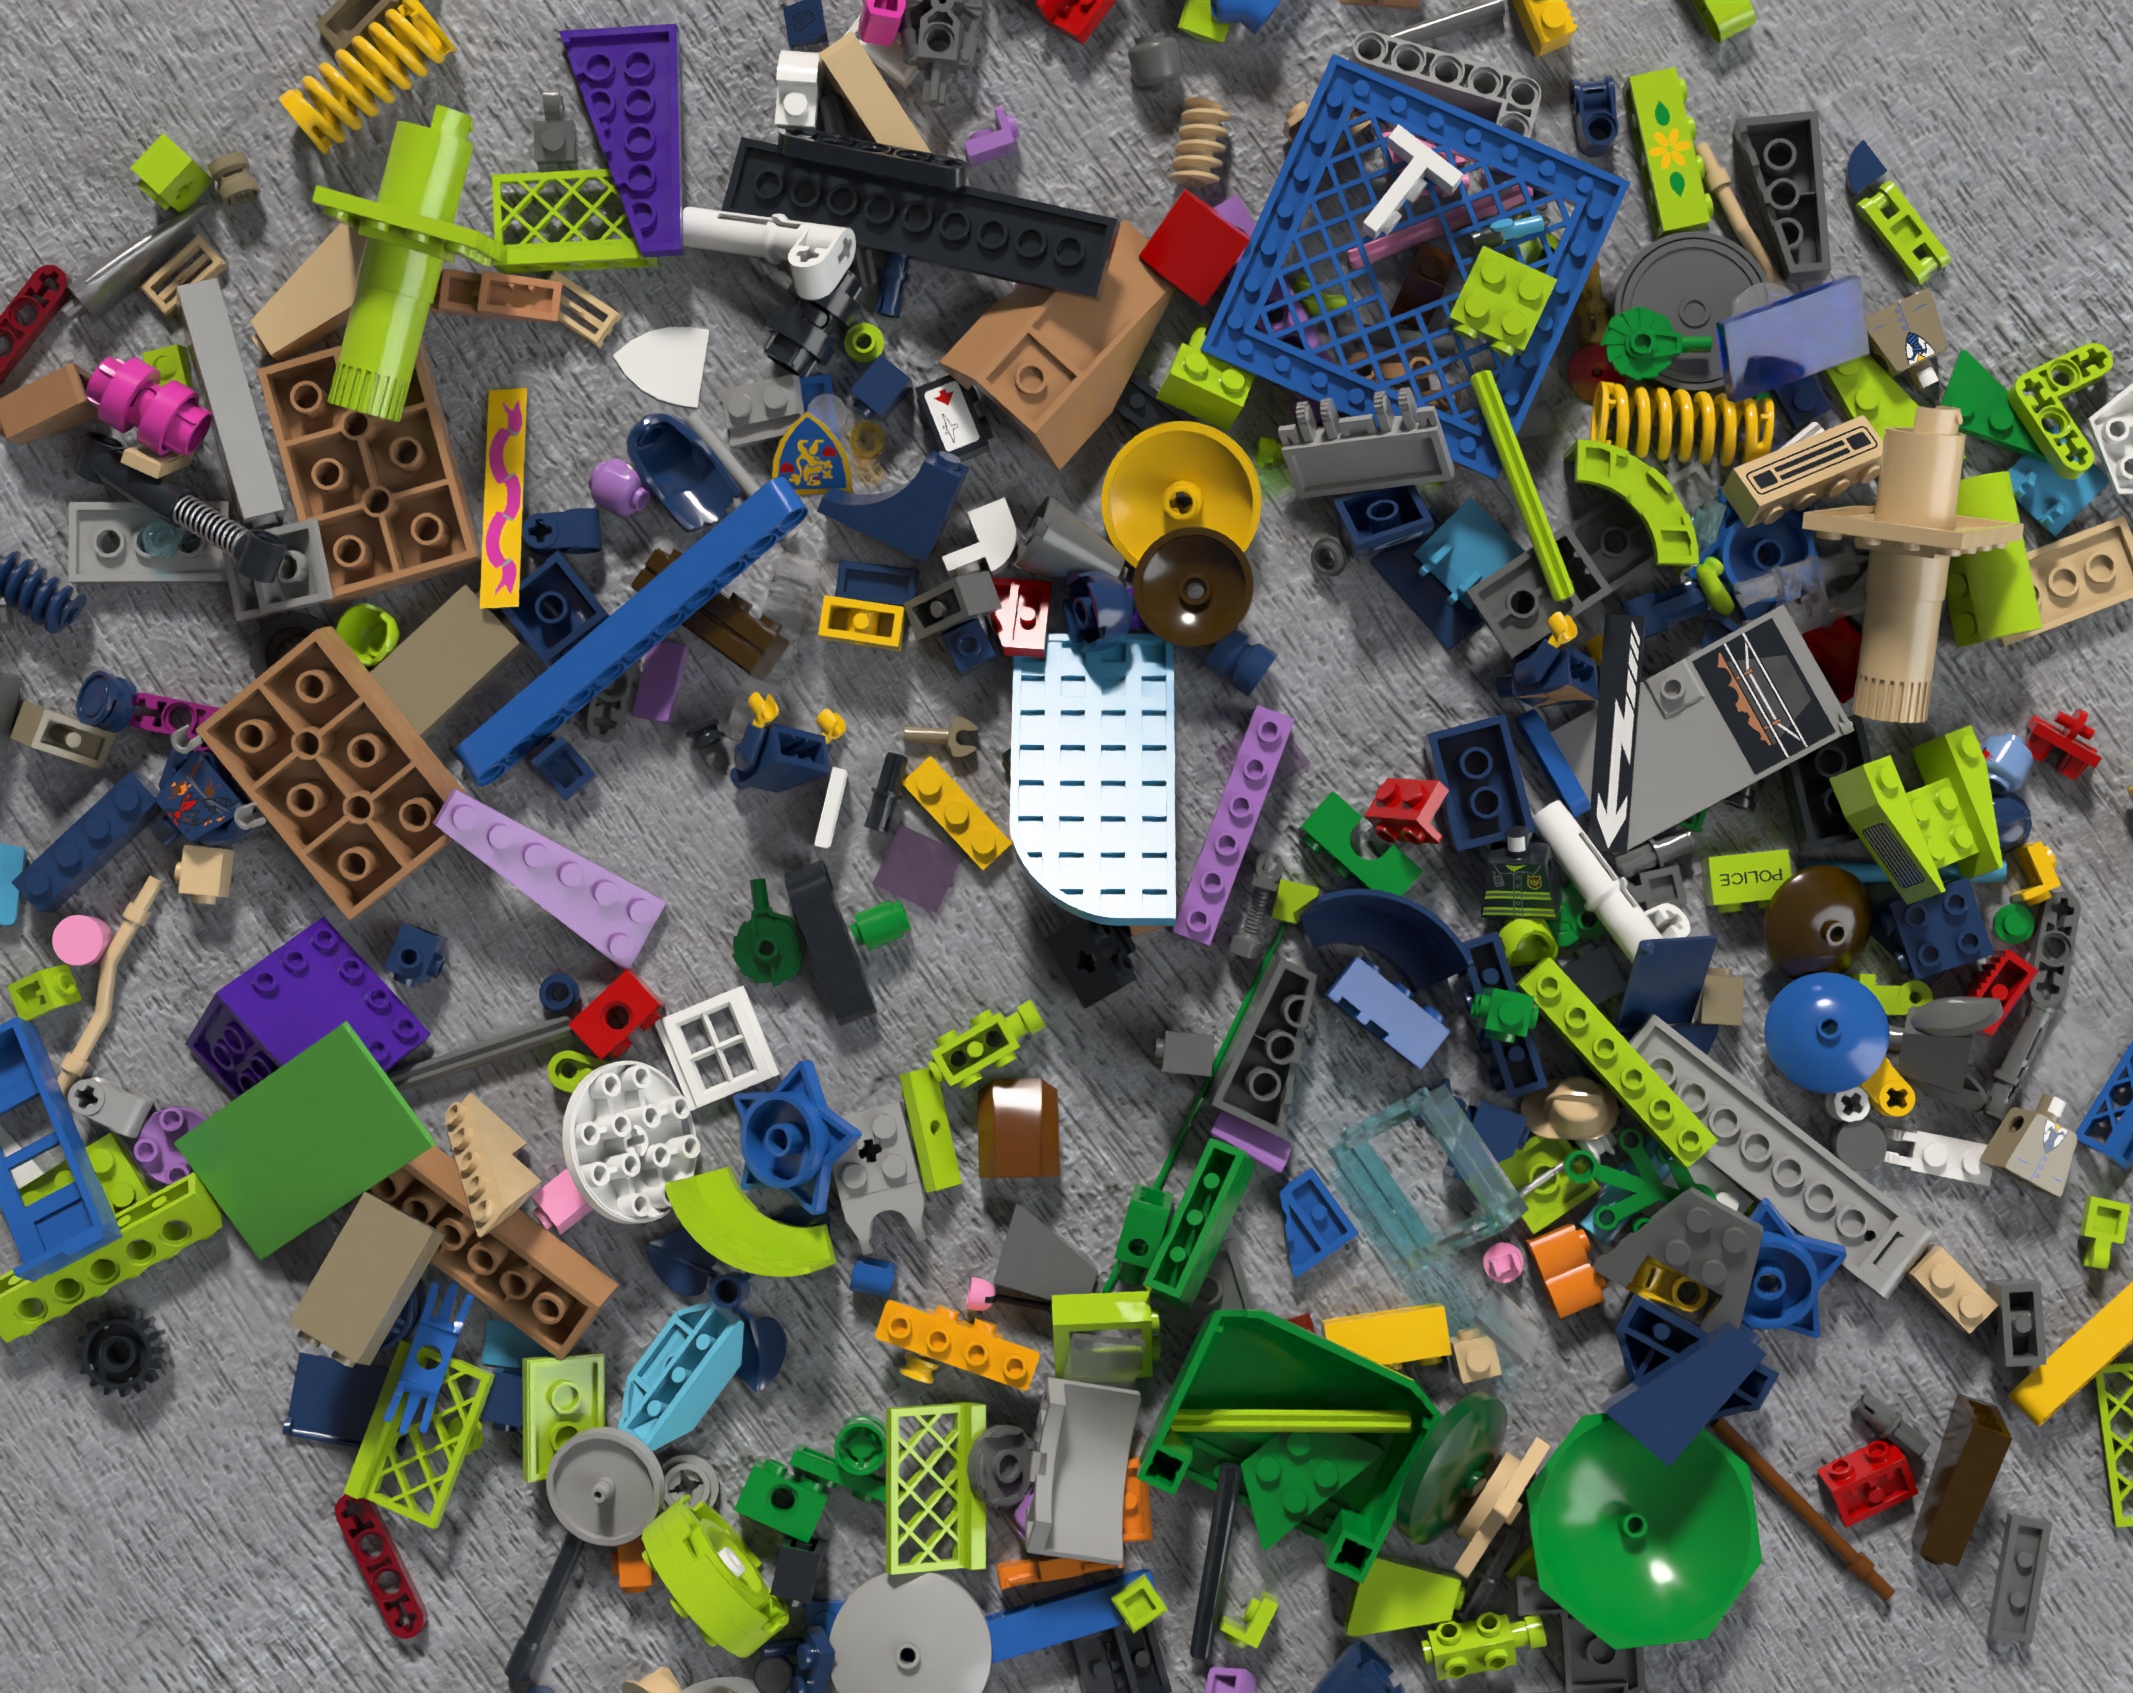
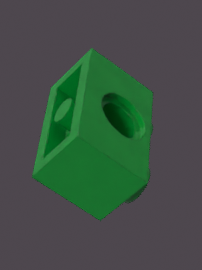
M766 1458L765 1462L757 1459L734 1511L809 1543L831 1492L823 1489L824 1485L816 1482L813 1476L803 1474L802 1478H798L787 1473L788 1467L779 1461ZM779 1488L789 1489L794 1494L795 1503L789 1507L778 1505L774 1500V1491Z

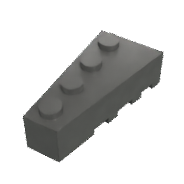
M1818 110L1736 119L1732 132L1785 284L1826 280L1831 270Z
M1272 955L1204 1098L1205 1101L1284 1139L1285 1122L1288 1107L1292 1101L1293 1083L1297 1064H1299L1301 1058V1045L1304 1030L1308 1023L1317 974L1286 959Z

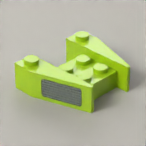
M1971 725L1911 748L1926 786L1908 793L1905 792L1891 755L1829 779L1844 817L1906 904L1945 892L1946 890L1937 869L1956 861L1962 876L1968 877V880L2003 868L1987 763Z

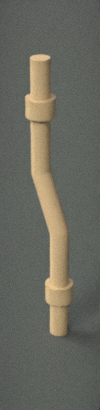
M1708 142L1694 148L1695 154L1701 155L1704 162L1706 176L1703 180L1709 192L1716 194L1735 234L1746 251L1755 258L1765 272L1773 292V297L1783 315L1780 320L1787 334L1792 333L1805 360L1817 355L1819 350L1806 326L1809 321L1803 309L1796 307L1777 267L1746 220L1730 188L1732 181L1726 169L1720 168Z
M149 875L135 902H129L122 915L125 917V920L101 960L95 1013L73 1052H67L60 1065L63 1070L57 1081L64 1098L67 1096L77 1076L82 1077L90 1063L87 1059L111 1018L117 965L139 926H145L152 913L149 911V908L164 882Z

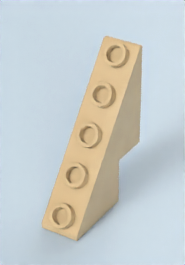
M469 1093L461 1103L454 1102L448 1108L445 1115V1126L476 1232L481 1238L516 1212L542 1181L515 1158L527 1142L472 1093Z

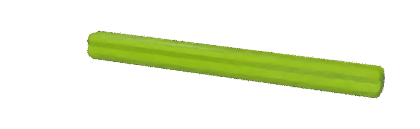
M1490 370L1478 372L1471 376L1470 382L1549 591L1555 602L1568 599L1574 595V588L1494 377Z
M1178 1409L1170 1430L1183 1432L1410 1433L1413 1429L1412 1412L1408 1410Z

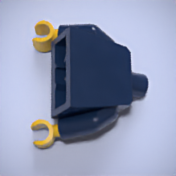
M754 692L749 697L748 706L755 714L753 721L748 722L741 743L737 744L734 749V763L736 767L731 769L730 778L736 788L743 790L752 787L777 793L831 773L828 753L832 745L829 743L832 739L841 737L846 731V723L837 712L833 714L830 709H825L818 715L816 723L823 730L821 735L774 723L765 726L766 722L772 721L778 715L779 708L770 694L767 695L765 701L758 692Z

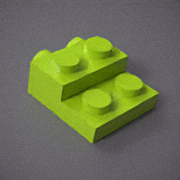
M1483 246L1447 323L1454 325L1453 331L1464 338L1475 340L1476 336L1491 342L1490 348L1501 355L1512 357L1515 353L1522 356L1557 279Z

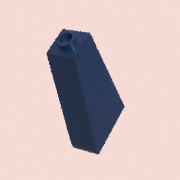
M1727 1321L1606 1399L1601 1406L1606 1414L1670 1467L1766 1356V1353L1757 1346L1763 1339L1744 1323L1737 1329Z

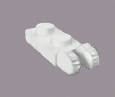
M1884 1127L1883 1133L1888 1139L1911 1141L1908 1157L1886 1151L1883 1162L1907 1166V1170L1990 1186L1993 1169L1979 1161L1988 1145L1913 1130L1912 1133Z

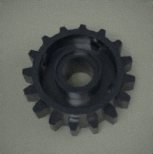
M119 1307L115 1309L114 1316L108 1310L99 1314L100 1322L94 1320L87 1323L86 1327L90 1333L78 1338V1341L83 1344L82 1352L76 1354V1358L82 1359L84 1367L80 1370L81 1375L88 1374L92 1380L89 1385L92 1388L98 1385L103 1386L104 1395L107 1396L118 1389L120 1397H126L131 1394L132 1388L136 1393L146 1390L145 1381L149 1383L158 1381L160 1377L155 1371L167 1366L168 1362L162 1359L163 1352L170 1350L169 1345L163 1344L161 1337L166 1332L164 1329L157 1330L154 1326L156 1321L154 1316L147 1319L142 1318V1309L139 1308L132 1310L128 1315L126 1307ZM118 1342H123L129 1347L130 1357L127 1362L120 1360L116 1354Z

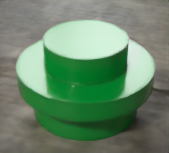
M2008 904L2001 907L1995 913L1992 922L1993 930L2001 941L2008 944H2019L2031 936L2034 930V919L2031 912L2024 906Z

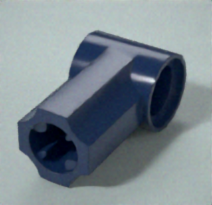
M1696 579L1671 587L1657 594L1650 592L1621 604L1624 615L1646 616L1644 639L1668 630L1670 625L1708 611L1706 597Z

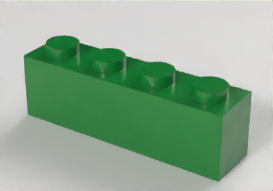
M1213 1138L1209 1139L1143 1282V1285L1154 1298L1190 1312L1256 1166L1246 1151Z

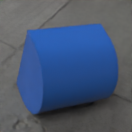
M861 1255L860 1257L858 1256L854 1265L849 1290L889 1299L897 1269L896 1263Z

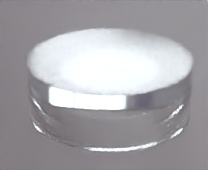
M819 395L810 402L807 412L824 423L834 435L841 432L846 426L848 420L846 406L835 395Z

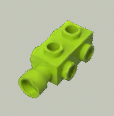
M1030 999L1017 1006L1018 1011L1006 1018L1002 1012L993 1015L991 1010L988 1009L969 1020L973 1028L960 1035L953 1029L934 1040L937 1048L930 1052L934 1059L928 1062V1065L938 1083L940 1084L946 1080L950 1087L958 1083L962 1090L983 1078L979 1070L993 1063L995 1068L999 1069L1018 1058L1014 1050L1021 1047L1017 1039L1029 1032L1033 1035L1046 1028L1032 1000ZM990 1031H997L1001 1035V1043L998 1046L993 1047L986 1042V1035ZM955 1051L965 1053L967 1060L963 1066H955L952 1063L951 1056Z
M1491 1612L1480 1615L1477 1620L1463 1623L1444 1621L1437 1628L1427 1630L1428 1640L1420 1641L1425 1665H1433L1437 1681L1449 1678L1459 1679L1469 1674L1488 1670H1502L1508 1666L1517 1665L1515 1648L1529 1645L1530 1649L1547 1646L1540 1614L1523 1616V1621L1509 1623L1507 1614L1497 1615ZM1486 1626L1495 1627L1493 1629H1485ZM1447 1634L1455 1635L1453 1637H1445Z

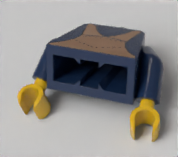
M1556 612L1547 621V626L1553 633L1550 639H1544L1536 652L1513 657L1510 661L1511 673L1496 677V690L1501 699L1514 697L1535 708L1599 700L1596 666L1601 665L1603 635L1598 634L1586 643L1585 648L1591 657L1582 654L1567 644L1559 646L1561 643L1569 642L1576 637L1577 626L1570 615L1564 617L1562 612Z

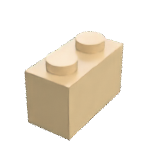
M1932 1243L1929 1244L1905 1275L1956 1329L1969 1334L1999 1306L1941 1246Z

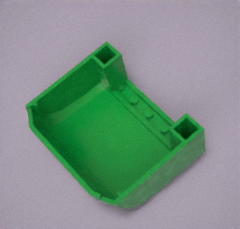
M1263 1309L1214 1310L1207 1317L1197 1334L1140 1453L1137 1479L1172 1495H1175L1183 1477L1216 1491L1220 1465L1223 1462L1240 1465L1248 1455L1276 1433L1172 1431L1170 1426L1178 1409L1408 1410L1412 1412L1413 1429L1410 1433H1351L1372 1443L1373 1441L1380 1443L1385 1448L1384 1453L1294 1527L1323 1541L1326 1567L1363 1584L1397 1515L1398 1501L1408 1471L1423 1443L1443 1418V1415L1414 1379ZM1242 1474L1237 1502L1251 1508Z

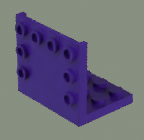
M323 916L217 991L185 1044L236 1099L346 1021L384 1072L388 1071L427 1041L431 1033Z

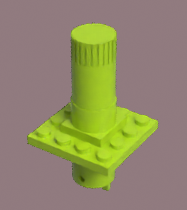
M436 104L430 128L409 122L397 121L377 202L318 185L315 187L312 202L324 207L323 215L332 217L331 219L340 221V223L358 230L357 234L367 238L356 279L358 284L328 396V403L400 422L429 308L434 301L443 263L453 264L455 254L465 258L467 261L490 267L492 260L498 262L503 260L507 247L480 231L454 224L474 143L467 141L469 132L474 130L473 117Z

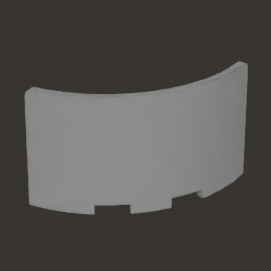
M1051 1377L1047 1378L1036 1423L1041 1427L1038 1452L1032 1451L1028 1483L1034 1484V1495L1030 1507L1026 1508L1027 1553L1111 1565L1122 1564L1124 1488L1132 1434L1141 1402L1139 1391Z

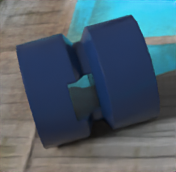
M1238 627L1231 635L1217 642L1202 665L1220 678L1229 674L1231 676L1230 684L1249 697L1278 654L1260 643L1254 646L1250 645V635Z

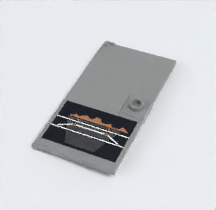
M1784 604L1640 683L1627 850L1838 737L1854 731L1853 723L1845 714ZM1598 707L1550 732L1590 803ZM1611 852V854H1613L1615 858L1619 855L1624 854L1618 852Z

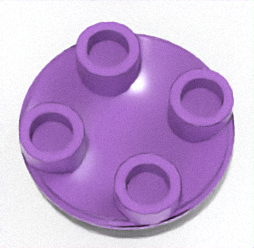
M183 1106L167 1107L148 1117L141 1128L134 1146V1155L145 1173L156 1182L167 1186L193 1173L194 1170L174 1145V1142L207 1118L198 1111Z

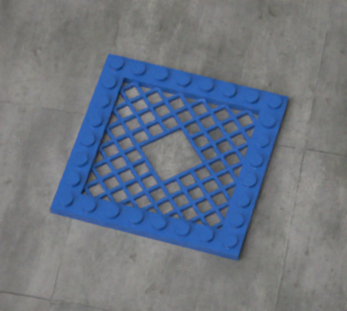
M1332 54L1200 351L1317 404H1321V399L1332 398L1337 412L1347 417L1373 414L1377 428H1380L1373 403L1375 392H1387L1394 416H1401V409L1398 404L1399 392L1389 387L1408 380L1416 399L1417 408L1429 406L1427 403L1446 397L1452 415L1438 409L1436 411L1452 462L1496 482L1501 472L1502 464L1483 414H1481L1477 426L1463 421L1482 413L1480 407L1459 414L1452 393L1472 386L1471 382L1467 380L1449 387L1441 367L1462 359L1470 379L1475 373L1468 357L1489 349L1496 366V370L1491 372L1493 377L1499 376L1496 385L1514 433L1517 436L1631 182ZM1352 111L1362 114V116L1349 120ZM1370 120L1377 140L1357 148L1349 128ZM1378 122L1394 129L1399 124L1414 137L1436 146V148L1431 150L1437 154L1444 152L1447 162L1463 173V175L1480 168L1482 169L1488 189L1468 196L1461 180L1458 190L1462 199L1442 207L1434 189V186L1437 185L1425 176L1423 179L1427 182V185L1423 191L1428 190L1435 209L1414 217L1407 199L1403 203V208L1408 220L1396 224L1388 234L1390 235L1438 216L1464 284L1468 279L1464 266L1475 263L1479 254L1462 260L1454 241L1455 239L1473 232H1479L1498 220L1512 218L1529 211L1531 217L1536 216L1535 208L1556 201L1563 221L1545 227L1544 231L1528 234L1517 239L1512 238L1507 243L1491 248L1498 253L1512 248L1516 260L1525 264L1518 245L1539 238L1546 258L1527 266L1538 269L1548 265L1545 274L1557 279L1522 356L1514 353L1512 357H1507L1504 365H1502L1498 353L1490 348L1491 342L1487 340L1484 344L1465 350L1460 335L1453 331L1454 325L1448 323L1449 327L1428 334L1421 314L1442 306L1448 322L1451 314L1448 303L1456 301L1461 291L1391 318L1363 246L1374 241V239L1369 235L1360 238L1353 220L1355 217L1372 211L1379 203L1370 181L1391 174L1393 182H1395L1399 177L1397 170L1405 168L1409 164L1405 160L1393 163L1386 145L1389 136L1383 137ZM1344 132L1350 151L1332 158ZM1380 147L1388 167L1367 174L1360 154ZM1452 154L1469 160L1474 164L1458 169ZM1354 158L1361 177L1340 185L1333 165ZM1327 169L1334 188L1316 194ZM1489 170L1506 176L1511 180L1495 186ZM1364 184L1371 204L1350 212L1343 192ZM1519 185L1526 205L1505 212L1498 192ZM1527 186L1549 196L1532 202ZM1337 194L1344 214L1323 222L1316 202ZM1492 195L1499 215L1478 223L1471 203ZM1564 202L1575 206L1570 217ZM1311 206L1318 225L1299 232ZM1465 206L1472 226L1451 233L1444 213ZM1347 221L1354 241L1333 248L1326 229ZM1565 228L1553 254L1546 235ZM1320 231L1328 251L1307 259L1299 239ZM1381 231V233L1375 240L1385 237L1387 235ZM1294 243L1301 262L1282 269ZM1357 247L1365 267L1344 275L1336 255ZM1331 258L1338 278L1317 286L1310 265ZM1304 268L1311 288L1290 296L1283 276ZM1368 274L1375 294L1354 302L1347 282ZM1278 280L1285 299L1265 306ZM1341 284L1348 305L1327 312L1320 292ZM1314 295L1321 315L1300 322L1293 303ZM1378 300L1385 321L1364 328L1357 308ZM1287 305L1295 325L1274 333L1266 313ZM1351 311L1358 331L1338 339L1330 319ZM1415 316L1422 337L1401 344L1394 324ZM1260 317L1267 334L1255 330ZM1324 321L1331 342L1311 349L1303 329ZM1388 327L1395 348L1375 355L1367 335ZM1298 332L1304 351L1278 339ZM1452 333L1459 353L1439 361L1431 340ZM1361 337L1369 358L1347 365L1340 345ZM1425 343L1432 364L1412 371L1404 351ZM1334 348L1341 367L1315 355ZM1398 354L1406 374L1385 382L1377 361ZM1371 364L1378 383L1352 371ZM1435 370L1443 390L1422 398L1415 377Z

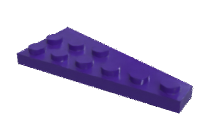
M677 23L559 31L643 257L683 255L680 40Z

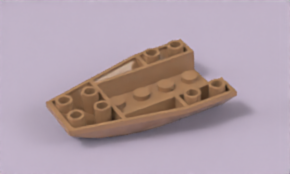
M1126 219L1120 222L1121 225L1100 302L1022 285L991 305L938 363L967 391L975 385L1032 437L1028 446L1057 472L1061 470L1112 413L1177 288L1139 256L1149 240Z

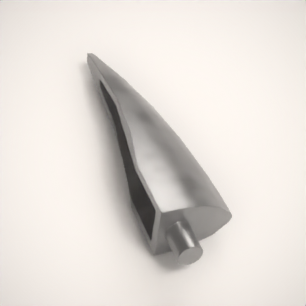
M204 202L171 218L124 245L68 285L76 297L64 305L61 310L71 321L86 309L96 320L100 319L124 300L172 251L210 209L209 205Z

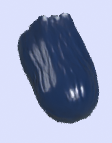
M664 412L648 414L640 419V421H637L631 428L626 441L627 454L639 475L640 481L685 532H696L703 529L704 525L711 526L726 517L727 508H731L734 502L733 498L738 499L742 490L718 456L698 433L677 416Z

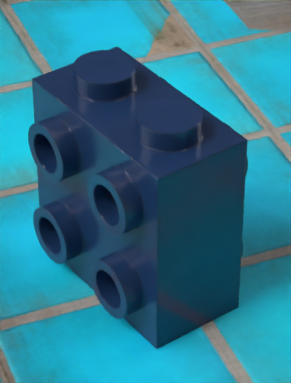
M1958 877L1943 882L1945 892L1910 904H1906L1902 897L1883 902L1886 912L1880 913V917L1887 935H1894L1899 950L1894 951V958L1901 974L1907 973L1909 979L1918 980L1994 955L1968 877Z

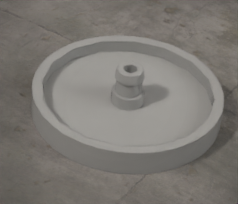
M595 1427L577 1433L556 1452L547 1472V1496L554 1514L560 1523L573 1535L592 1544L616 1546L638 1538L642 1535L643 1529L657 1518L664 1502V1475L656 1456L640 1439L617 1428Z

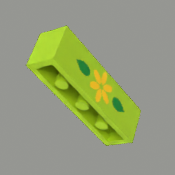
M1676 67L1629 76L1622 89L1656 241L1675 233L1703 231L1711 222L1710 217H1713L1714 209L1710 194H1704L1701 179L1705 177V167L1701 155L1695 154L1693 140H1696V126L1692 116L1687 117L1684 102H1687L1688 99L1684 78H1678Z

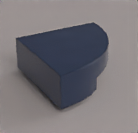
M1864 140L1854 148L1847 162L1846 186L1852 198L1887 172V169Z

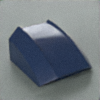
M559 551L545 560V564L520 582L519 607L501 608L547 667H551L609 617V614Z

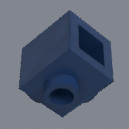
M402 923L384 968L395 972L393 980L415 988L417 982L430 983L432 977L437 979L443 969L446 957L441 954L448 939L413 924Z

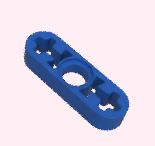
M1532 708L1515 718L1522 737L1556 796L1562 801L1571 815L1576 818L1590 810L1591 805L1585 792L1538 712Z

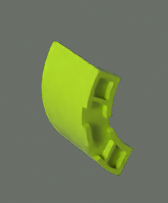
M1578 439L1563 455V461L1575 462V482L1604 488L1622 498L1635 510L1650 535L1655 565L1673 566L1675 576H1681L1699 564L1698 545L1689 513L1686 514L1682 503L1673 491L1674 488L1667 479L1653 466H1648L1640 459L1630 455L1629 451L1594 440Z
M732 1166L665 1183V1190L672 1208L688 1233L706 1251L734 1268L762 1276L790 1277L812 1273L837 1263L827 1224L796 1226L778 1220L774 1221L763 1215L740 1188Z

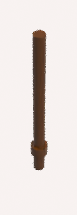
M1724 1417L1717 1418L1711 1423L1710 1427L1846 1563L1845 1569L1857 1581L1863 1580L1882 1601L1888 1600L1894 1594L1895 1590L1873 1569L1875 1564L1863 1552L1858 1553Z

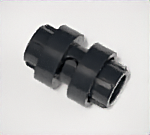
M847 270L829 295L816 300H807L797 294L793 280L787 291L796 300L789 310L777 306L764 326L770 337L763 346V354L786 371L800 378L808 377L815 364L825 367L838 347L836 341L830 337L836 326L849 329L861 310V306L855 299L862 290V281Z

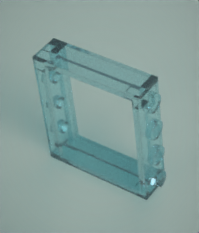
M1445 1084L1430 1092L1425 1086L1406 1098L1407 1104L1403 1099H1399L1384 1109L1382 1114L1380 1111H1376L1361 1121L1359 1125L1357 1122L1351 1124L1340 1132L1339 1136L1342 1140L1328 1150V1153L1408 1272L1504 1231L1529 1210ZM1419 1114L1485 1210L1433 1235L1429 1233L1368 1142V1140Z

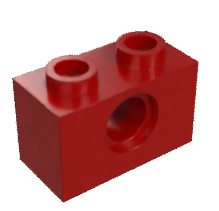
M626 969L576 1016L568 1026L600 1060L607 1059L609 1056L616 1060L633 1044L629 1038L639 1028L646 1032L662 1017L658 1010L665 1003L633 969ZM616 1006L624 1007L629 1013V1022L622 1029L614 1027L610 1021V1013Z

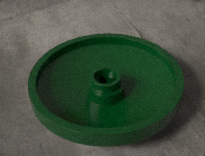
M1474 1392L1455 1404L1434 1427L1417 1453L1400 1493L1396 1518L1398 1529L1402 1535L1419 1545H1428L1448 1533L1471 1508L1490 1478L1504 1443L1508 1415L1503 1402L1487 1392Z

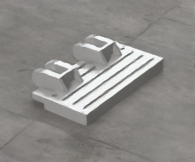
M1410 387L1401 388L1398 391V404L1402 415L1394 416L1387 392H1375L1373 403L1380 428H1377L1373 414L1340 418L1332 398L1321 399L1320 415L1324 426L1318 427L1308 401L1297 403L1296 418L1303 438H1300L1296 424L1279 426L1278 433L1283 444L1281 451L1298 498L1303 499L1453 480L1455 469L1435 405L1417 408Z

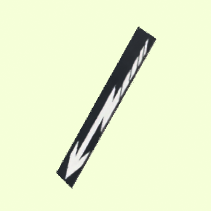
M1605 614L1588 838L1598 851L1627 853L1646 616Z

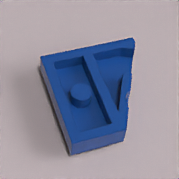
M1309 1167L1278 1190L1291 1272L1295 1278L1301 1276L1359 1234L1312 1167Z

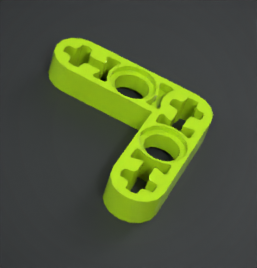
M2099 343L2085 344L2022 374L2008 390V401L2054 471L2065 479L2073 480L2081 477L2092 466L2094 453L2060 400L2099 382L2111 370L2113 366L2112 354L2105 346ZM2086 360L2088 362L2095 361L2098 364V367L2095 364L2084 368L2082 372L2079 368ZM2057 370L2065 373L2069 379V385L2061 386L2053 380L2051 372ZM2022 390H2024L2025 392L2032 391L2035 394V397H2033L2032 395L2025 396ZM2041 406L2044 407L2038 413L2034 412L2035 408L2038 410ZM2049 418L2054 420L2059 426L2060 433L2051 434L2047 432L2042 426V419ZM2063 439L2067 440L2066 444L2063 442L2060 446H2057ZM2067 455H2068L2069 457H2074V456H2076V457L2078 458L2079 462H2077V461H2071V462H2070V461L2067 459L2066 456H2067Z

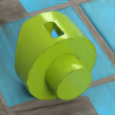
M1508 918L1504 923V928L1499 933L1509 967L1537 965L1547 957L1554 961L1558 954V946L1544 919Z

